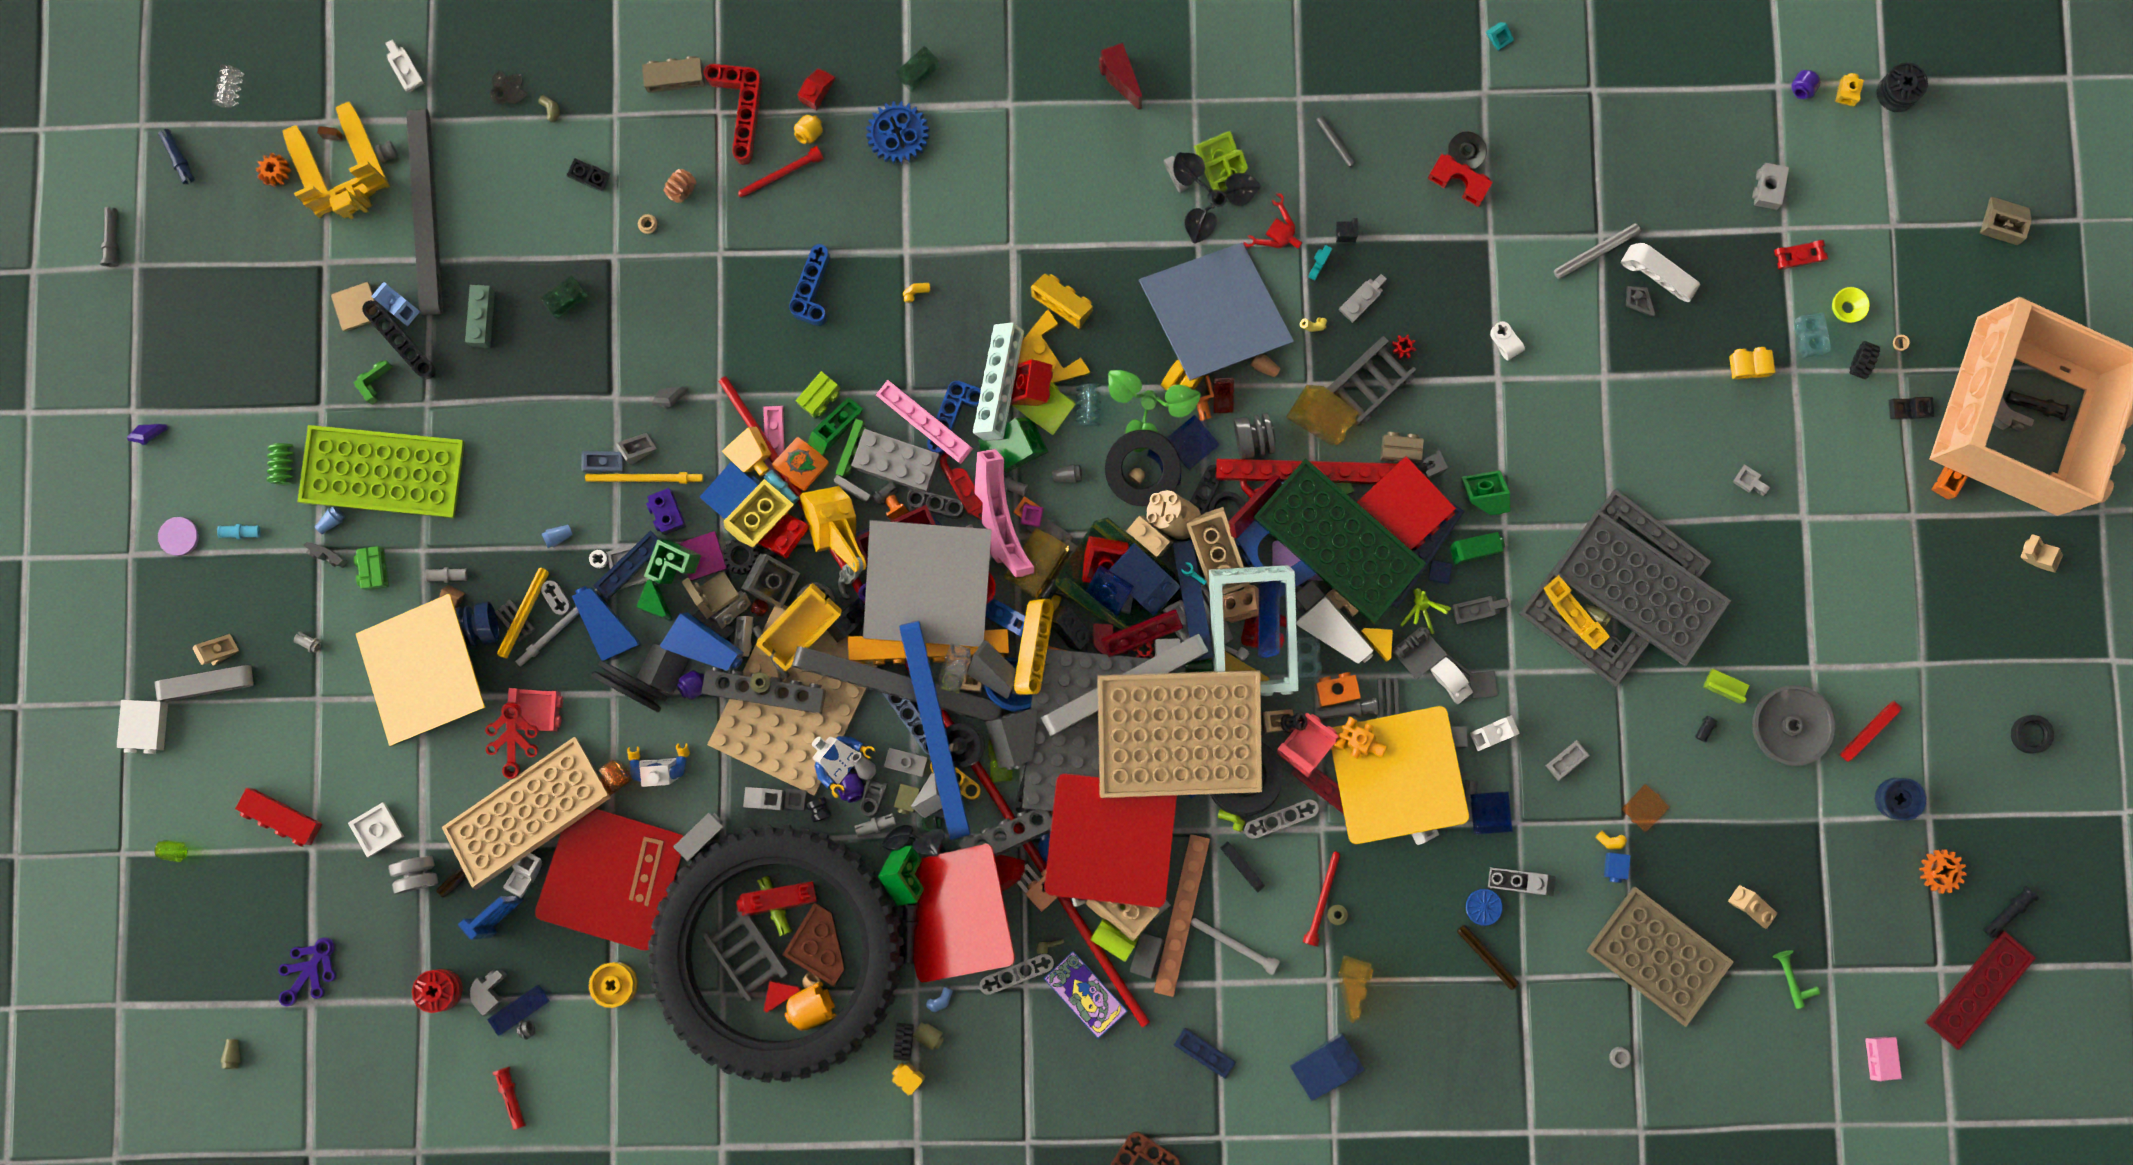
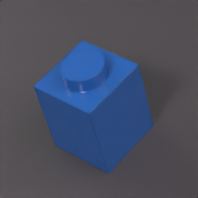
M1606 853L1604 877L1610 878L1609 882L1622 883V879H1628L1630 855Z

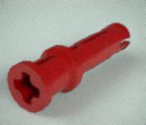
M509 1066L492 1073L496 1076L499 1085L498 1092L503 1095L513 1130L526 1126L515 1094L516 1084L512 1081L509 1072L511 1068Z

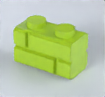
M821 371L795 401L813 418L821 417L827 410L826 405L830 401L834 402L839 397L840 387Z

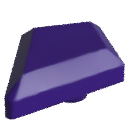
M166 424L138 425L128 435L127 439L128 441L146 445L148 441L166 431L168 427Z

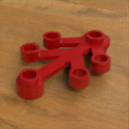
M515 702L504 704L501 709L502 715L485 728L487 735L494 736L499 731V728L507 722V730L494 742H490L486 746L485 751L488 755H495L499 747L507 741V763L503 766L502 773L508 779L515 778L520 772V767L516 763V742L525 750L528 757H535L539 751L537 745L530 744L516 730L517 723L525 730L528 738H534L539 732L537 726L530 725L521 716V707ZM509 709H514L515 714H511ZM489 727H494L495 732H491ZM529 729H533L535 734H530ZM489 746H493L495 751H491ZM529 748H533L535 753H530ZM509 766H513L515 771H510Z

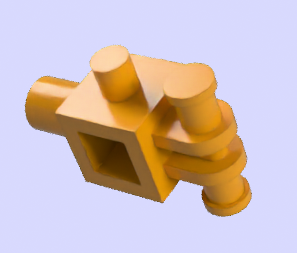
M1348 717L1346 725H1343L1341 728L1343 732L1338 734L1339 739L1334 746L1343 750L1347 741L1348 746L1353 749L1350 756L1358 759L1360 753L1368 756L1369 752L1383 757L1387 746L1375 741L1376 737L1371 733L1373 726L1366 723L1364 729L1356 726L1354 730L1353 727L1357 720Z

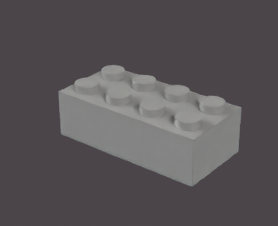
M864 429L851 466L856 471L913 490L929 492L940 461V455Z

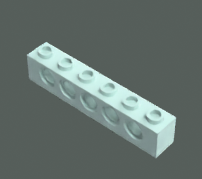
M1015 323L997 324L993 328L973 433L984 441L1004 438L1024 330Z

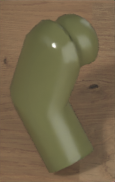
M542 95L538 103L547 108V120L556 122L560 115L558 104Z

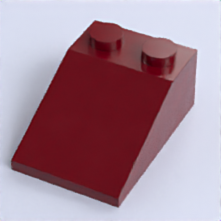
M1121 43L1101 50V57L1098 58L1101 75H1105L1107 81L1138 110L1142 109V94L1124 44Z

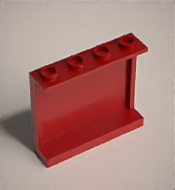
M1407 456L1399 461L1356 502L1410 550L1414 547L1418 549L1426 541L1424 538L1429 533L1433 535L1440 529L1439 524L1443 520L1447 522L1455 515L1454 510L1456 509Z

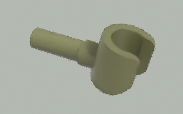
M1064 939L1038 943L1037 953L1048 954V947L1064 944Z

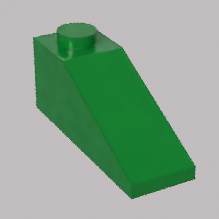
M848 397L812 431L808 444L821 455L825 454L862 413L863 408Z

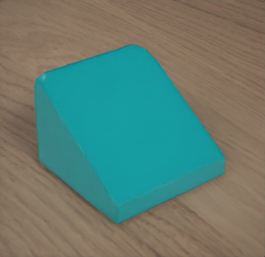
M1500 22L1486 31L1488 38L1497 50L1514 41L1507 23Z

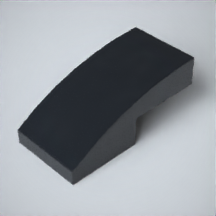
M1933 397L1889 400L1890 419L1934 417Z

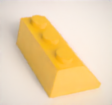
M1043 274L1031 286L1032 297L1080 329L1093 311L1092 302L1084 296L1082 298L1075 294L1076 291L1070 286L1066 285L1064 287L1059 283L1060 280L1054 275L1048 276Z

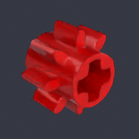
M1408 334L1405 338L1398 335V342H1392V346L1395 347L1392 353H1397L1399 359L1402 356H1406L1409 359L1411 357L1409 352L1416 351V348L1412 347L1415 340L1411 341ZM1402 344H1406V350H1402Z
M1153 640L1142 644L1146 645L1147 649H1150L1146 655L1139 651L1142 645L1132 649L1133 652H1137L1136 658H1154L1151 652H1154V648L1151 646Z

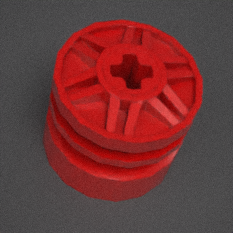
M437 969L422 973L414 981L412 987V998L416 1006L428 1013L450 1010L458 1004L463 993V986L459 976L447 969ZM434 988H437L438 992L432 994V990H434Z

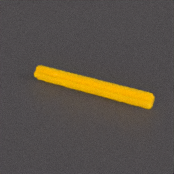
M538 569L497 652L498 656L508 658L541 591V587L549 575L546 569Z

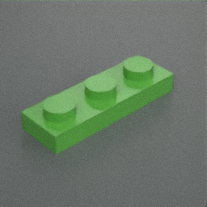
M855 419L835 473L844 479L852 471L851 461L853 456H855L863 431L867 429L864 427V422Z

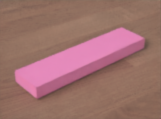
M767 406L764 407V434L779 456L785 450L784 407ZM767 458L765 460V464L767 465V467L770 470H774L775 473L781 478L777 470L773 468V465L769 458Z

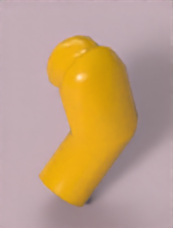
M1603 830L1595 837L1609 850L1622 849L1627 843V838L1624 835L1610 838Z

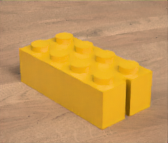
M813 583L758 638L756 643L769 657L774 649L776 652L772 660L785 672L792 666L797 646L809 648L841 615L842 609L830 598L825 600L826 595Z

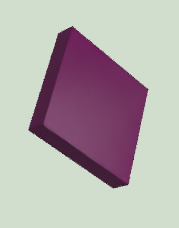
M715 531L678 543L702 555L696 572L687 573L691 581L728 569L724 563L723 553Z

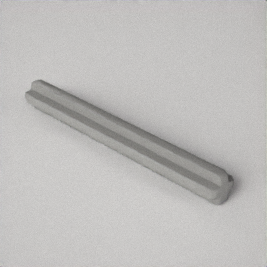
M1638 224L1631 225L1553 271L1557 279L1563 278L1641 232Z

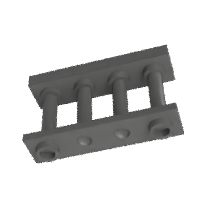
M1384 336L1325 390V393L1330 398L1334 394L1339 396L1359 416L1355 422L1357 426L1361 422L1363 424L1367 423L1372 418L1370 414L1403 383L1407 385L1415 378L1413 374L1416 369L1414 367L1407 372L1387 351L1388 348L1386 346L1389 341ZM1376 355L1382 356L1402 377L1397 383L1393 385L1372 364V359ZM1362 368L1364 370L1367 369L1388 390L1383 396L1378 398L1358 377V372ZM1348 381L1350 383L1353 382L1373 403L1369 409L1364 411L1346 393L1343 386Z
M737 910L738 916L736 920L713 936L709 932L704 933L703 937L705 939L703 943L709 950L712 949L731 976L739 988L737 993L741 999H746L749 1002L754 999L751 992L772 977L780 976L783 978L790 971L751 915L742 917V913ZM746 926L749 930L748 936L723 953L717 942L738 927ZM752 942H757L761 948L759 953L734 970L728 959ZM768 959L772 964L770 970L745 986L739 976L761 960Z

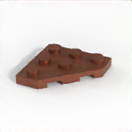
M814 903L784 951L783 956L834 987L845 970L835 923L831 912Z

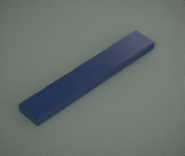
M1452 502L1450 503L1456 508L1454 510L1455 515L1447 522L1443 520L1439 524L1440 529L1433 535L1429 533L1424 538L1426 540L1425 543L1418 549L1415 547L1413 550L1426 564L1391 604L1398 609L1465 512Z
M1191 540L1174 543L1172 546L1179 584L1181 586L1180 590L1189 638L1200 634L1209 651L1193 661L1212 659L1214 656L1200 582L1192 576H1184L1181 569L1185 572L1191 570L1185 564L1189 562L1198 574L1193 542Z

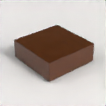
M318 127L317 133L323 139L343 140V134L337 128Z

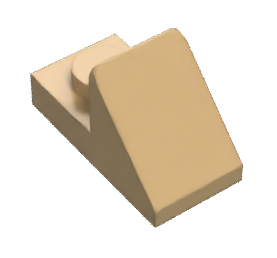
M231 634L196 644L193 647L201 665L210 662L212 665H216L239 652Z

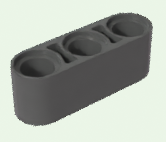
M917 489L910 491L907 495V501L913 509L927 505L931 514L951 519H958L964 514V507L958 499ZM919 495L922 497V500L919 504H913L911 502L912 497ZM939 500L941 505L939 508L933 509L930 507L931 502ZM954 504L960 506L959 512L955 514L949 511L950 507Z

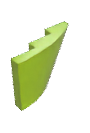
M1231 131L1194 145L1196 154L1205 163L1204 173L1212 189L1224 192L1227 189L1225 181L1230 175L1234 173L1244 174L1248 169L1243 152L1236 148Z
M1050 382V398L1047 403L1040 406H1013L1053 435L1076 403L1061 393L1058 386Z

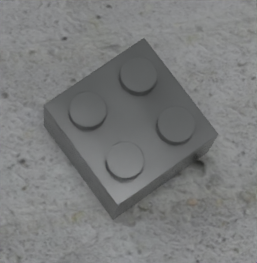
M759 554L741 589L772 606L782 608L800 573L767 554Z

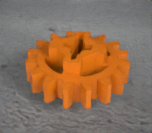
M1943 849L1940 853L1939 850H1934L1933 854L1926 855L1928 860L1921 861L1925 866L1919 868V870L1924 871L1920 878L1927 880L1924 883L1925 886L1932 885L1931 891L1938 889V893H1944L1945 891L1952 893V888L1959 889L1958 883L1965 882L1961 879V876L1967 874L1962 872V868L1966 866L1959 863L1962 859L1961 857L1954 858L1955 852L1948 853L1946 849ZM1946 859H1948L1953 865L1947 863ZM1943 868H1944V869H1949V870L1945 871L1942 875H1941V874H1937V873H1939L1940 871H1942ZM1933 878L1939 880V883H1941L1942 885L1935 882Z

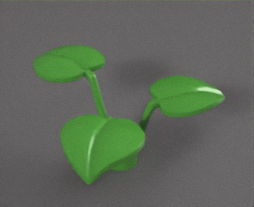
M1111 370L1108 373L1109 393L1115 401L1127 403L1134 396L1135 398H1141V405L1145 408L1142 422L1137 419L1131 420L1126 427L1125 434L1135 430L1158 432L1154 424L1146 423L1148 411L1155 408L1157 402L1165 407L1169 406L1170 415L1184 417L1196 408L1200 400L1201 393L1199 391L1179 384L1171 386L1166 391V402L1157 397V394L1152 390L1136 394L1141 391L1142 382L1135 374L1124 370ZM1146 448L1134 449L1133 451L1140 453L1146 450Z

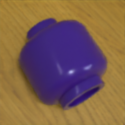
M1812 70L1800 71L1791 85L1793 94L1799 99L1812 98L1820 87V77Z
M692 670L679 678L677 688L684 699L692 700L702 694L705 676L703 673L699 674L697 671Z
M848 772L839 783L844 787V793L840 789L837 790L842 800L853 803L863 797L865 787L858 774Z

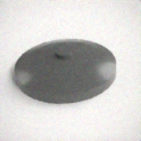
M1789 685L1774 689L1761 699L1754 711L1752 729L1757 745L1767 757L1783 765L1800 766L1812 763L1826 753L1834 738L1835 720L1830 706L1821 695L1807 687Z

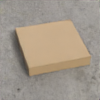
M369 282L331 294L342 331L346 332L371 323L362 312L365 302L375 301L371 297L373 292ZM371 307L369 314L374 315L377 312V307Z

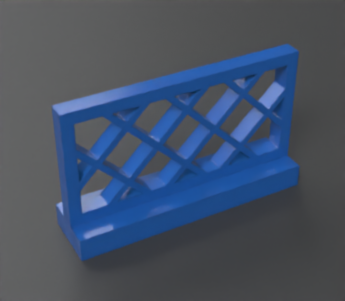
M518 896L499 897L478 917L463 919L458 925L471 940L492 938L498 933L494 926L524 900Z

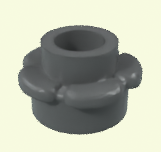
M521 1020L519 1022V1026H517L519 1037L527 1040L535 1034L534 1025L530 1020Z

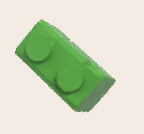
M376 546L357 549V555H354V564L358 567L359 574L356 575V582L360 589L368 591L388 588L384 548Z

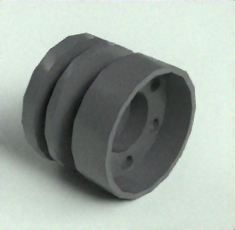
M1262 413V423H1260L1259 416L1254 415V424L1250 425L1247 416L1234 419L1235 437L1241 459L1253 458L1255 456V448H1258L1260 454L1264 456L1265 446H1267L1269 454L1275 453V432L1268 413Z

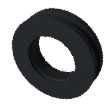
M1151 430L1131 431L1121 436L1110 448L1105 462L1106 480L1113 493L1122 501L1135 506H1148L1152 494L1166 490L1173 491L1180 476V458L1174 445L1162 434ZM1134 449H1151L1162 460V476L1157 483L1150 487H1136L1129 483L1123 474V461L1127 454Z
M600 660L598 665L605 672L601 674L594 671L592 677L640 704L660 712L661 707L654 701L656 698L666 701L668 696Z
M1261 742V766L1265 774L1262 792H1257L1247 797L1238 796L1235 793L1210 794L1213 801L1224 811L1237 816H1253L1268 809L1276 801L1283 784V768L1276 753L1268 745Z

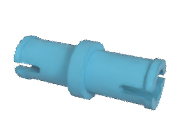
M770 470L764 476L765 480L793 504L799 500V497L788 487L789 484L783 481L774 470Z
M242 524L218 526L217 535L218 538H236L237 540L243 537L260 538L261 528L260 525L242 526Z

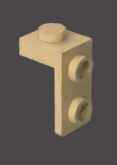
M1740 885L1728 900L1731 905L1746 912L1765 929L1769 927L1777 915V912L1755 892Z

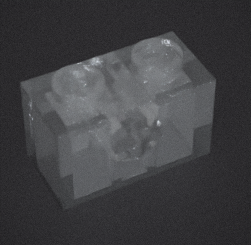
M950 644L939 675V689L959 694L971 661L970 648Z

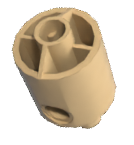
M1166 490L1151 495L1147 507L1146 520L1170 537L1177 540H1185L1191 537L1186 523L1201 514L1194 504L1175 492Z

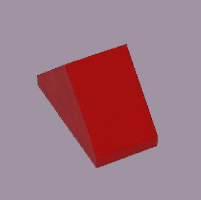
M770 981L764 1005L765 1013L788 1000L791 996L801 991L802 988L787 983Z

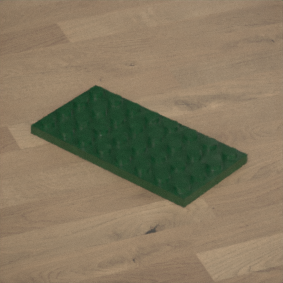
M1306 458L1253 517L1257 523L1373 624L1376 623L1426 564Z

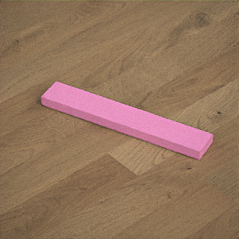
M889 380L886 381L876 394L877 397L960 464L973 450L971 446Z

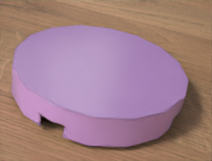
M173 517L165 521L160 527L158 542L161 548L168 554L174 556L187 555L198 544V529L191 520L183 517Z

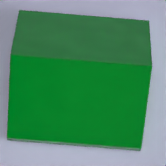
M651 579L647 580L636 607L665 620H673L658 584Z

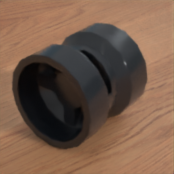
M825 797L806 804L808 810L812 813L811 819L813 823L832 816L830 810L826 807L827 801Z

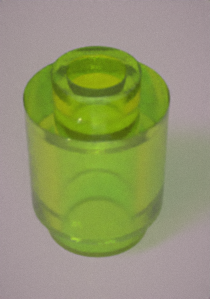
M163 840L158 841L155 847V856L161 860L181 862L188 854V848L184 842Z

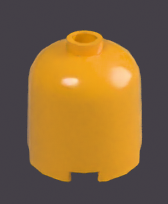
M817 982L788 999L785 1017L789 1024L792 1023L798 1030L807 1031L832 1021L837 1016L832 1012V1008L835 1007L828 989H822V982Z

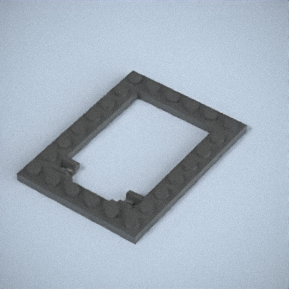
M1616 489L1612 491L1599 508L1601 512L1614 521L1619 518L1697 578L1701 576L1711 563L1709 559ZM1564 554L1519 612V615L1612 686L1616 687L1650 642L1632 631L1623 643L1611 635L1604 646L1594 650L1569 625L1563 622L1564 619L1560 617L1561 615L1557 609L1552 606V602L1543 588L1556 578L1551 574L1565 556ZM1614 645L1619 648L1615 653L1611 651Z

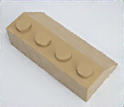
M1224 507L1204 513L1186 523L1208 587L1209 570L1245 568L1235 539L1231 537ZM1250 582L1225 583V586H1222V595L1248 586Z

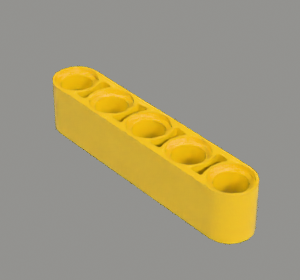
M1050 599L1031 600L1027 605L1014 681V689L1018 695L1038 694L1041 689L1054 606Z

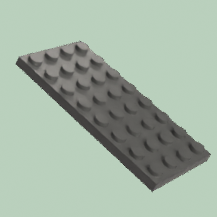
M1598 509L1551 574L1554 577L1559 575L1574 591L1683 666H1687L1731 602L1730 599Z

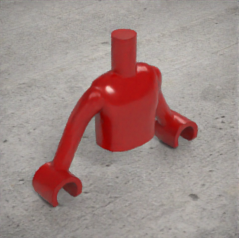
M1276 194L1277 197L1281 198V202L1277 203L1272 200L1274 206H1278L1286 223L1278 218L1275 219L1265 234L1273 240L1255 239L1252 235H1248V238L1253 243L1247 244L1243 242L1246 248H1252L1254 245H1265L1281 249L1290 243L1299 249L1303 242L1294 237L1295 224L1283 204L1284 197L1282 194Z

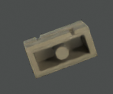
M1388 432L1387 435L1382 437L1380 461L1399 462L1407 456L1413 464L1420 465L1422 462L1424 439L1419 438L1417 434H1407V437L1399 436L1397 432Z

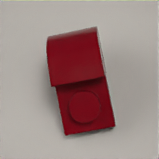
M1093 624V643L1100 654L1108 655L1101 638L1113 634V624ZM1129 649L1119 654H1128V651H1132V649Z

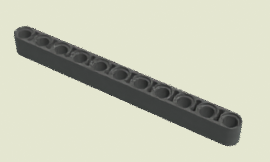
M428 109L409 110L406 113L419 310L422 316L443 313L431 121Z
M797 646L792 666L795 668L917 703L910 677ZM935 685L941 710L983 722L1004 716L1005 709L996 705L993 701Z

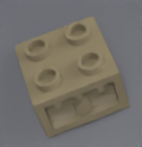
M724 571L701 586L697 582L692 583L689 578L682 581L696 606L707 619L739 597L738 592Z

